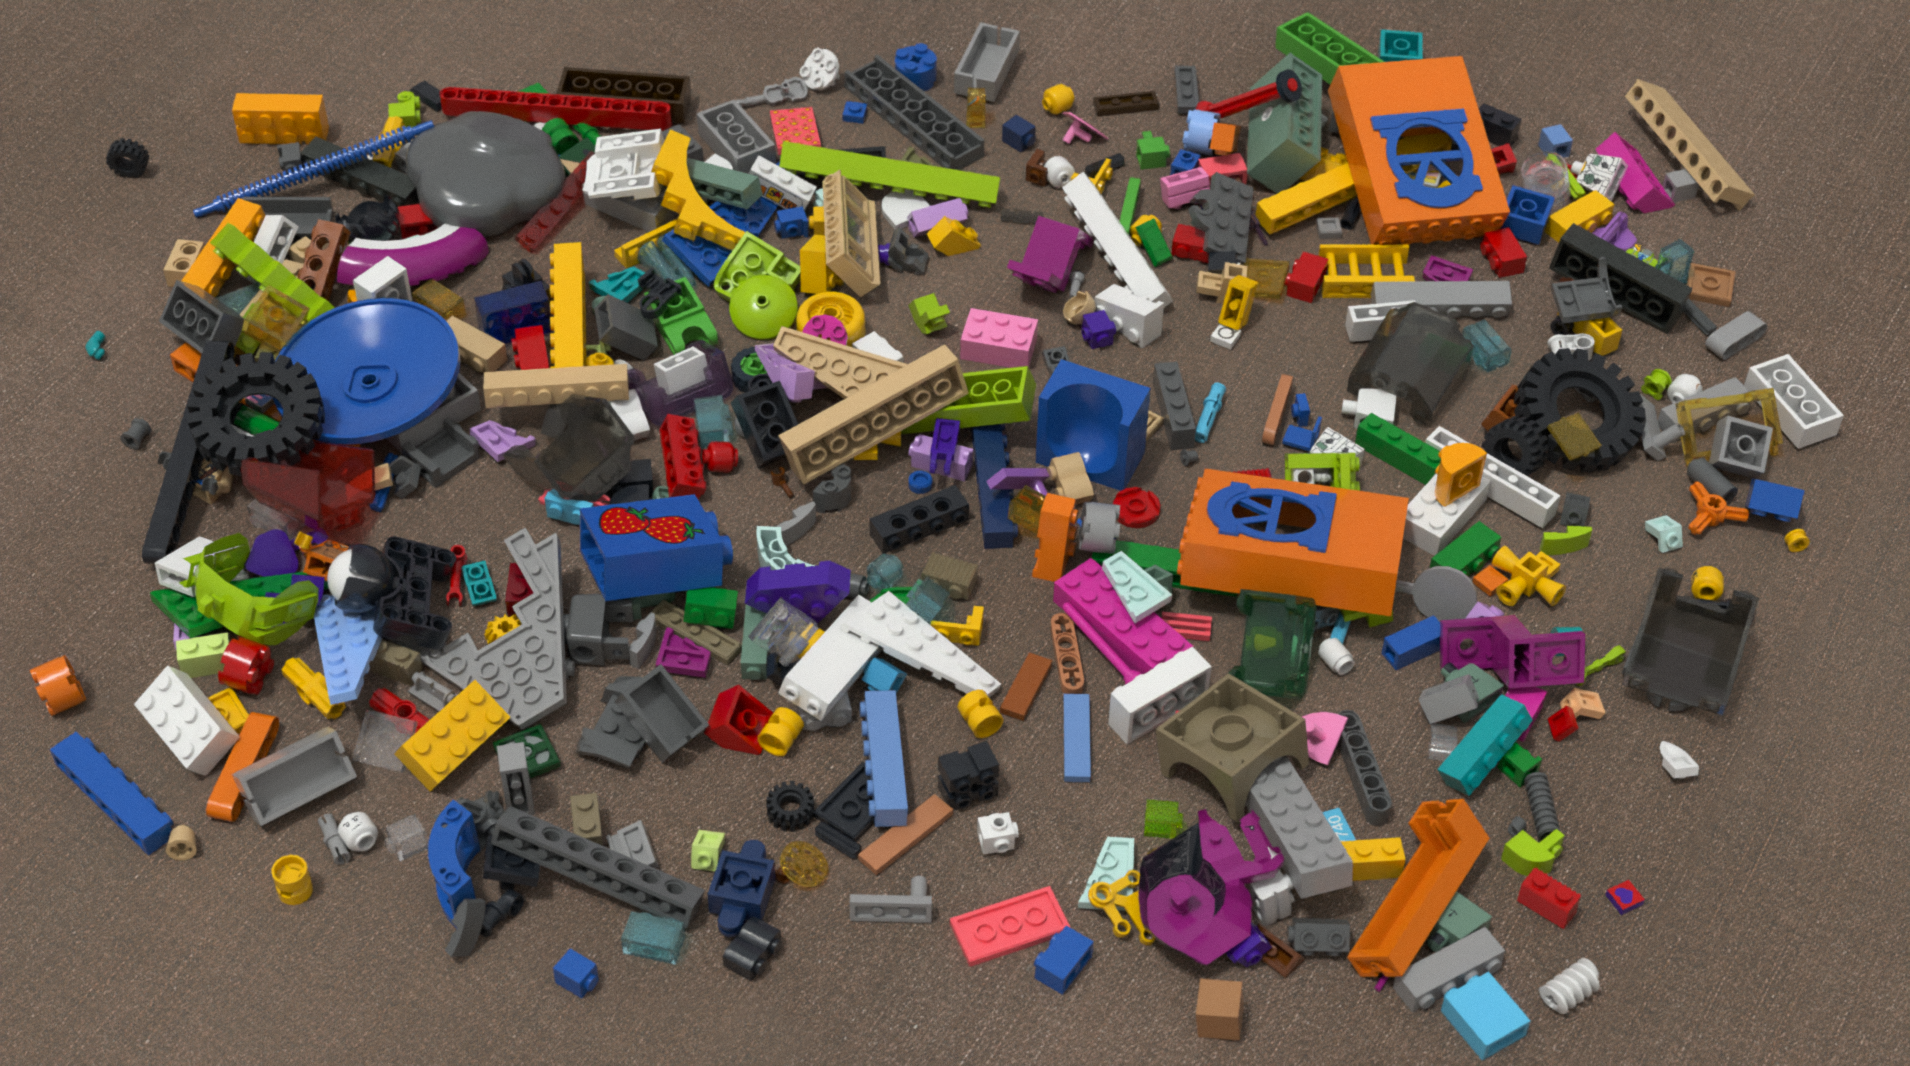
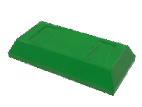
M1155 218L1135 227L1154 267L1173 259Z

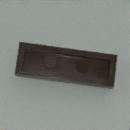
M1155 91L1093 97V106L1097 117L1159 110V102Z

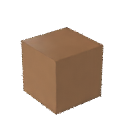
M1200 979L1196 1008L1198 1037L1240 1040L1244 1009L1242 982Z

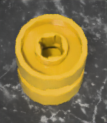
M984 690L971 691L962 697L958 703L959 713L977 738L989 737L1001 728L1004 721L1003 717Z
M786 707L776 708L768 723L758 735V742L768 753L775 756H784L803 729L804 722L793 710Z
M287 855L281 857L273 864L271 870L279 899L287 905H298L307 901L312 895L313 886L305 860L298 855Z

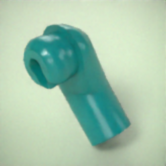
M96 331L85 347L90 357L93 356L97 360H100L105 353V350L99 347L106 338L101 331Z

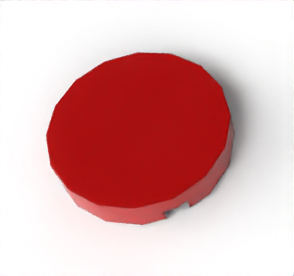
M1139 487L1126 488L1118 492L1113 500L1114 505H1120L1117 521L1126 527L1144 528L1154 524L1159 518L1161 506L1159 498L1149 490L1146 492Z

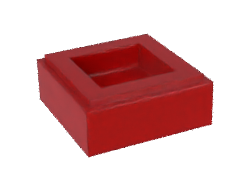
M1567 705L1547 718L1553 739L1558 742L1579 729L1573 709Z

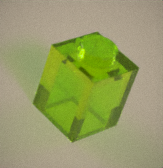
M1147 799L1144 836L1170 839L1176 837V829H1182L1183 813H1178V802Z

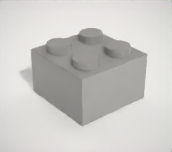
M1731 416L1724 417L1717 421L1709 463L1716 469L1749 478H1756L1764 474L1773 428Z

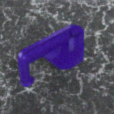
M272 529L258 535L255 538L244 568L263 577L295 573L298 569V559L294 551L299 549V546L294 544L296 538L289 540L287 534L279 529ZM313 530L306 533V535L313 537L311 544L315 542L319 545L328 540L327 533L322 530Z

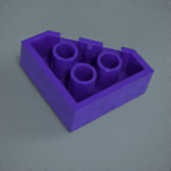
M820 561L818 566L806 567L805 563L785 565V569L771 570L770 566L760 567L747 580L745 604L805 630L807 627L816 626L849 594L851 570L832 561Z

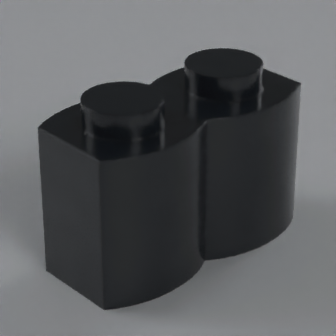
M752 916L745 923L739 935L725 950L722 956L724 967L750 981L757 975H762L766 969L767 960L772 955H776L782 947L781 930Z

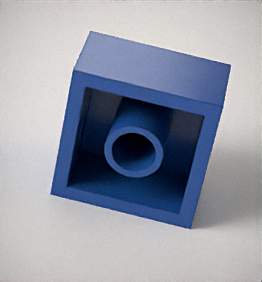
M1512 185L1507 197L1510 213L1500 229L1509 227L1515 238L1539 245L1547 226L1548 217L1551 215L1555 197Z
M1752 478L1745 506L1750 508V513L1766 516L1767 512L1774 513V518L1791 522V518L1798 519L1805 490Z

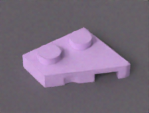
M491 420L470 428V435L474 436L479 445L497 462L535 446L536 440L530 435L527 439L516 435L517 430L503 427Z

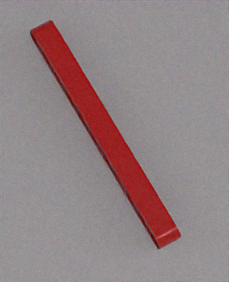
M446 87L440 91L442 112L448 116H458L470 111H482L502 114L529 122L547 123L551 119L561 118L571 125L585 123L590 126L641 130L661 129V131H665L672 126L670 105L665 102Z

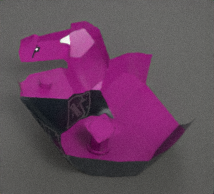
M1206 809L1198 811L1197 824L1143 857L1140 867L1138 900L1141 922L1144 929L1167 948L1200 964H1209L1251 935L1252 900L1244 884L1274 878L1284 864V856L1280 848L1272 847L1259 824L1261 818L1252 809L1251 813L1240 820V826L1255 855L1253 862L1243 860L1228 829L1212 819Z

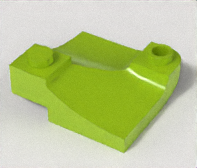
M746 231L718 271L714 281V288L718 296L730 302L733 292L742 282L754 276L770 275L782 279L794 291L801 281L800 266L786 258L784 253ZM725 285L730 286L728 290L722 289ZM761 299L758 303L764 304L766 300Z

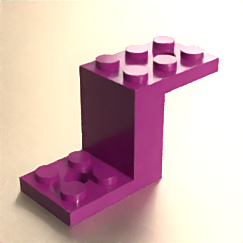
M1038 215L1022 263L1009 260L1007 269L1013 272L1012 276L1017 277V279L1025 284L1034 287L1038 284L1044 290L1056 293L1057 290L1064 292L1078 250H1084V247L1092 248L1094 239L1079 228Z
M1515 615L1440 620V669L1442 670L1448 663H1452L1458 670L1470 663L1475 664L1480 669L1493 668L1508 688L1584 683L1585 633L1583 631L1532 635ZM1464 639H1472L1470 648L1460 649V644ZM1556 654H1564V659L1561 663L1552 664V659Z

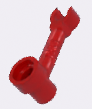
M454 545L450 551L455 554L456 561L451 571L450 591L446 595V604L449 606L450 599L456 597L459 599L460 607L463 599L460 592L462 566L467 565V555L462 545Z

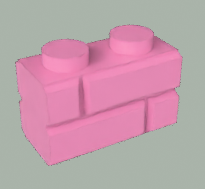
M1202 167L1160 178L1162 200L1168 208L1172 209L1182 208L1183 204L1191 203L1189 202L1190 199L1200 190L1210 189L1209 176Z

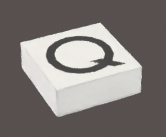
M1219 324L1211 335L1210 342L1231 350L1241 336V330H1235Z

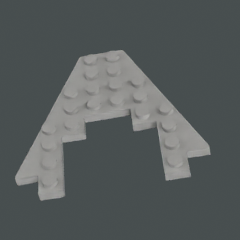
M526 528L504 540L533 591L532 595L512 606L522 625L478 650L469 633L448 645L445 643L444 647L438 650L387 638L388 641L420 652L423 665L462 691L476 680L510 716L508 721L521 730L567 703L561 542L557 534L554 533L538 544H535Z

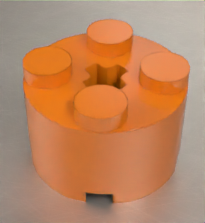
M65 655L30 669L35 683L40 684L36 687L39 697L42 701L48 700L45 704L51 716L86 701L83 688L79 680L77 681L74 674L75 671Z

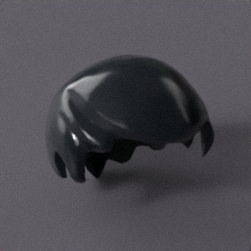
M384 194L383 203L376 201L362 202L355 206L348 216L344 214L340 218L339 213H337L335 221L338 224H343L351 232L348 239L349 244L356 238L390 241L399 230L400 214L397 205L392 201L391 197Z

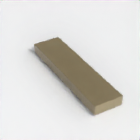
M664 599L651 611L655 614L657 626L666 630V627L673 629L675 635L682 639L687 637L695 645L702 646L710 651L711 657L727 666L742 651V643L712 626L683 622L684 611Z

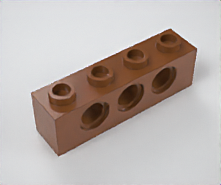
M318 219L316 226L312 229V240L310 246L305 251V262L303 268L299 270L298 279L304 281L309 287L316 285L313 291L329 302L337 277L339 261L346 249L351 232L343 224ZM326 243H329V246L326 249L322 250L323 246ZM319 264H322V267L319 270L315 271L316 267Z

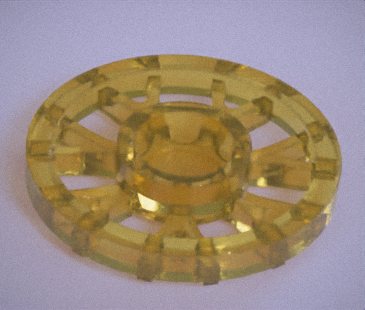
M795 841L789 843L781 852V868L785 875L796 884L812 887L820 884L826 877L828 863L823 853L816 846L804 841ZM792 848H796L799 854H796ZM805 849L809 850L811 854L805 853ZM786 856L794 858L793 862L786 861ZM817 857L820 862H815L813 858ZM794 868L795 871L799 874L796 876L794 873H792L791 869ZM814 868H817L818 870L822 871V874H818L814 870ZM810 874L812 880H806V875Z

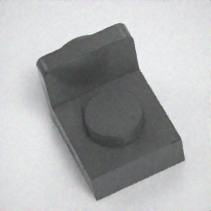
M400 456L390 463L389 466L391 473L397 476L394 495L403 499L417 488L421 467L406 457Z
M1567 492L1560 524L1584 527L1591 497Z

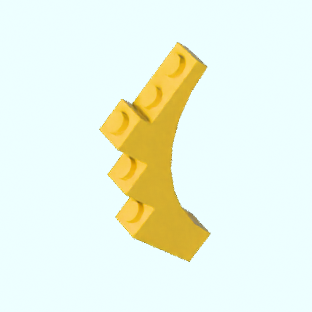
M670 129L651 172H655L659 184L667 186L661 206L680 213L673 233L692 241L695 240L697 235L733 250L745 232L730 225L704 203L695 190L688 173L686 163L687 148L691 138Z

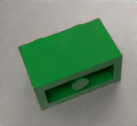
M713 587L687 590L683 622L733 629L738 591Z

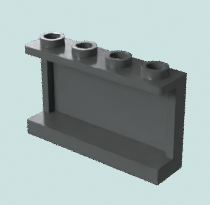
M242 197L243 200L260 205L265 215H283L299 226L291 245L305 236L312 240V229L316 226L318 219L329 222L333 220L334 212L330 197Z

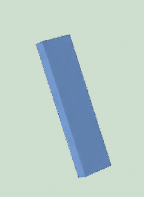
M1064 694V782H1090L1089 694Z

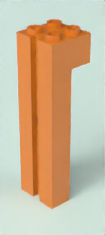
M1464 799L1447 800L1446 804L1440 801L1422 802L1409 821V826L1421 844L1347 956L1360 977H1377L1380 972H1383L1385 977L1403 976L1490 839Z

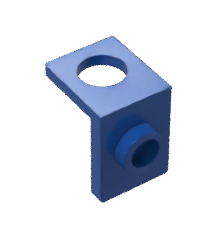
M1318 417L1313 431L1289 425L1282 444L1310 451L1319 438L1322 417Z

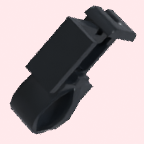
M653 267L638 278L639 287L643 290L645 288L649 290V293L642 297L639 303L641 315L647 319L658 318L667 309V303L678 294L683 295L681 285L671 278H666L665 283L664 279L655 274ZM651 303L659 305L654 310H647Z

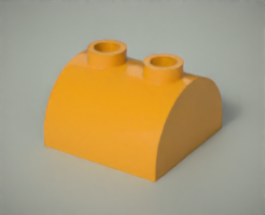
M1456 443L1441 449L1438 455L1441 458L1440 465L1435 470L1437 480L1434 492L1438 502L1445 507L1480 486L1487 452L1470 443Z

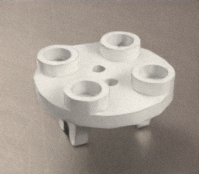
M814 49L800 69V75L803 77L805 84L814 90H824L830 85L834 86L836 84L834 82L835 79H840L838 74V58L827 49Z

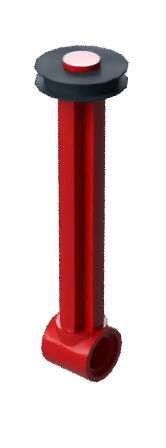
M1287 69L1278 73L1274 83L1215 104L1208 101H1200L1196 106V110L1219 113L1220 119L1279 98L1292 103L1299 100L1302 95L1301 81L1294 71Z

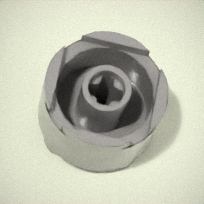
M1084 502L1080 519L1082 524L1081 528H1079L1080 550L1109 554L1115 553L1116 540L1114 538H1118L1120 532V523H1116V519L1118 520L1120 505Z

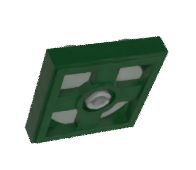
M541 724L492 742L497 757V746L524 742L530 779L561 767L560 760Z

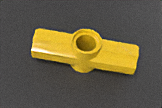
M398 116L388 117L380 135L384 134L387 137L386 132L392 135L391 130H395L398 133L397 128L403 131L402 126H405L403 119ZM395 143V148L392 149L389 145L390 150L386 151L384 147L383 153L379 149V154L376 155L374 152L372 160L390 168L395 153L401 146L397 147Z
M292 657L285 662L284 667L281 669L282 674L296 687L299 696L306 704L310 705L312 703L327 719L332 718L335 720L342 715L343 710L346 708L345 702L330 704L326 679L320 672L314 673L300 658Z

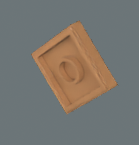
M1690 263L1687 285L1693 289L1689 299L1730 307L1735 271Z

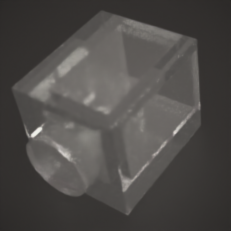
M415 814L385 827L388 838L384 839L386 847L390 854L395 852L399 861L428 849L426 832Z

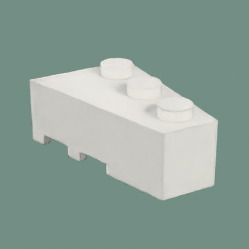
M1115 284L1095 296V312L1105 310L1110 321L1114 322L1116 331L1122 333L1139 347L1144 348L1161 336L1164 302L1158 301L1154 303L1149 301V297L1145 295L1138 297L1134 295V291Z

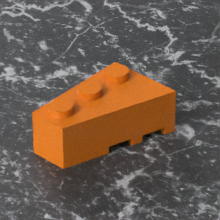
M1050 493L1046 494L1040 512L1037 534L1039 549L1035 550V557L1038 559L1032 571V577L1052 582L1063 577L1069 557H1074L1077 543L1073 542L1076 539L1078 526H1074L1079 515V510L1075 509L1076 499Z

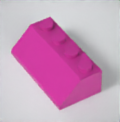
M1616 132L1595 149L1599 155L1622 158L1628 165L1618 190L1624 196L1627 195L1628 199L1626 201L1632 209L1638 208L1643 213H1649L1675 206V203L1638 150Z

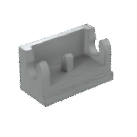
M1470 674L1422 691L1418 700L1430 724L1478 707L1476 700L1479 699Z

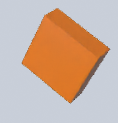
M1489 565L1475 575L1472 582L1491 597L1496 593V588L1507 582L1508 578Z

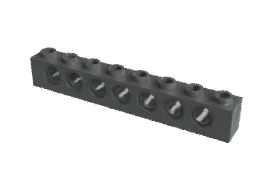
M509 806L495 824L491 844L680 926L688 928L700 909L705 892L704 889Z

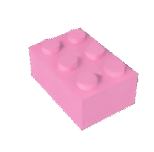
M971 308L961 337L960 359L1009 368L1029 367L1037 341L1038 319Z

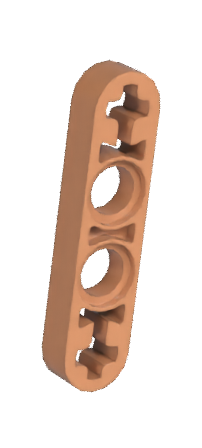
M1281 375L1264 428L1262 443L1274 445L1292 389L1294 376Z
M1058 613L1051 618L1050 631L1061 690L1064 694H1082L1084 690V675L1074 622L1066 613ZM1060 624H1063L1065 627V632L1061 633ZM1066 641L1071 643L1072 646L1070 648H1062L1059 646V643ZM1072 661L1076 665L1072 668H1067L1062 663ZM1070 677H1073L1074 685L1076 686H1071L1069 683Z

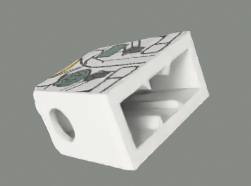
M1589 154L1584 163L1578 161L1573 163L1571 173L1578 175L1577 181L1582 188L1590 193L1597 190L1612 202L1628 165L1619 157Z
M1329 427L1325 429L1310 450V453L1354 452L1356 457H1359L1360 466L1362 465L1364 448ZM1314 468L1315 472L1327 471L1330 474V468Z

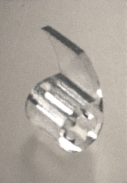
M1432 723L1430 724L1431 737L1428 759L1445 761L1457 747V727Z

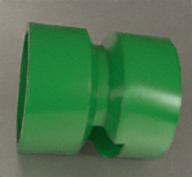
M561 118L551 119L542 127V131L551 136L552 146L558 155L563 154L579 143V139Z

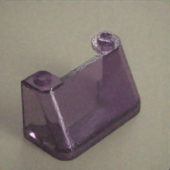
M702 339L688 345L686 349L694 346L705 354L707 367L703 369L706 380L670 395L666 393L663 387L658 386L657 377L646 381L643 372L635 368L629 369V390H636L647 419L653 424L661 426L667 414L683 417L728 398L733 391V382L723 351Z

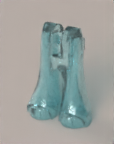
M664 236L658 238L657 246L654 241H650L641 247L637 256L638 261L645 267H653L655 272L665 280V283L666 278H671L675 281L686 277L692 287L696 285L694 276L686 264L662 241Z

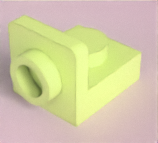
M698 831L692 844L691 867L693 869L715 872L719 862V854L725 843V833Z

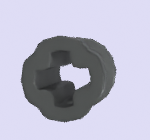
M134 418L130 429L122 433L120 438L127 447L138 449L141 446V440L145 435H149L152 429L145 420Z

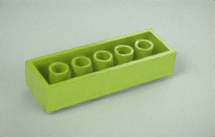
M1028 366L963 373L969 392L967 395L903 429L901 434L934 431L936 418L959 420L960 428L1030 421L1036 382Z

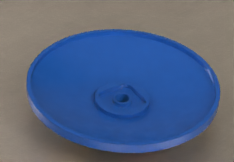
M395 298L361 300L329 310L299 329L287 341L278 357L283 355L291 358L293 365L299 362L306 367L307 373H311L316 380L324 404L325 423H321L323 432L320 439L314 440L347 445L382 440L399 434L424 420L442 404L451 392L457 380L461 362L459 345L455 334L442 316L424 305ZM370 381H375L374 383L367 385ZM273 397L277 410L280 413L281 417H283V407L281 403Z

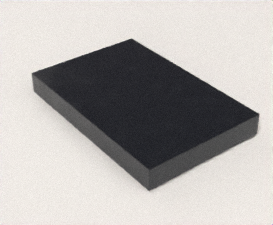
M864 762L813 811L814 818L820 822H825L855 842L874 824V816H869L868 806L872 796H867V780H870V776H865Z

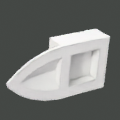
M1665 741L1661 742L1662 766L1673 778L1683 779L1688 776L1698 775V764L1683 749Z

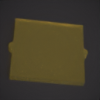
M1579 412L1566 418L1561 417L1559 421L1547 426L1570 461L1582 455L1586 457L1590 452L1602 446Z

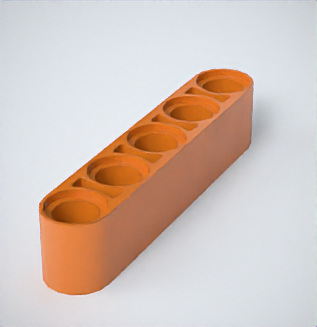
M256 712L249 714L239 734L240 738L236 741L206 806L207 817L231 822L237 820L246 798L241 795L232 774L267 757L279 729V718L277 716Z

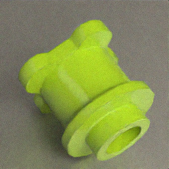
M1655 369L1651 372L1650 376L1644 378L1645 383L1641 390L1644 394H1649L1654 399L1660 400L1663 397L1662 391L1669 388L1672 379L1666 371Z

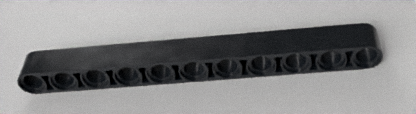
M206 341L189 397H195L193 389L198 381L207 383L204 375L208 371L215 368L220 373H223L221 362L230 358L234 359L235 349L232 342ZM187 404L142 548V559L145 564H155L158 560L177 550L204 457L200 454L188 425L186 413H189Z

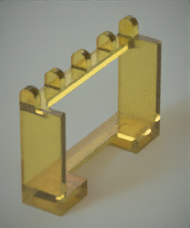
M1774 388L1709 399L1705 397L1684 400L1676 403L1678 423L1685 430V435L1681 437L1686 467H1688L1693 458L1705 457L1709 462L1712 451H1697L1691 411L1761 401L1765 426L1773 428L1769 446L1770 454L1772 456L1778 455L1777 445L1783 444Z

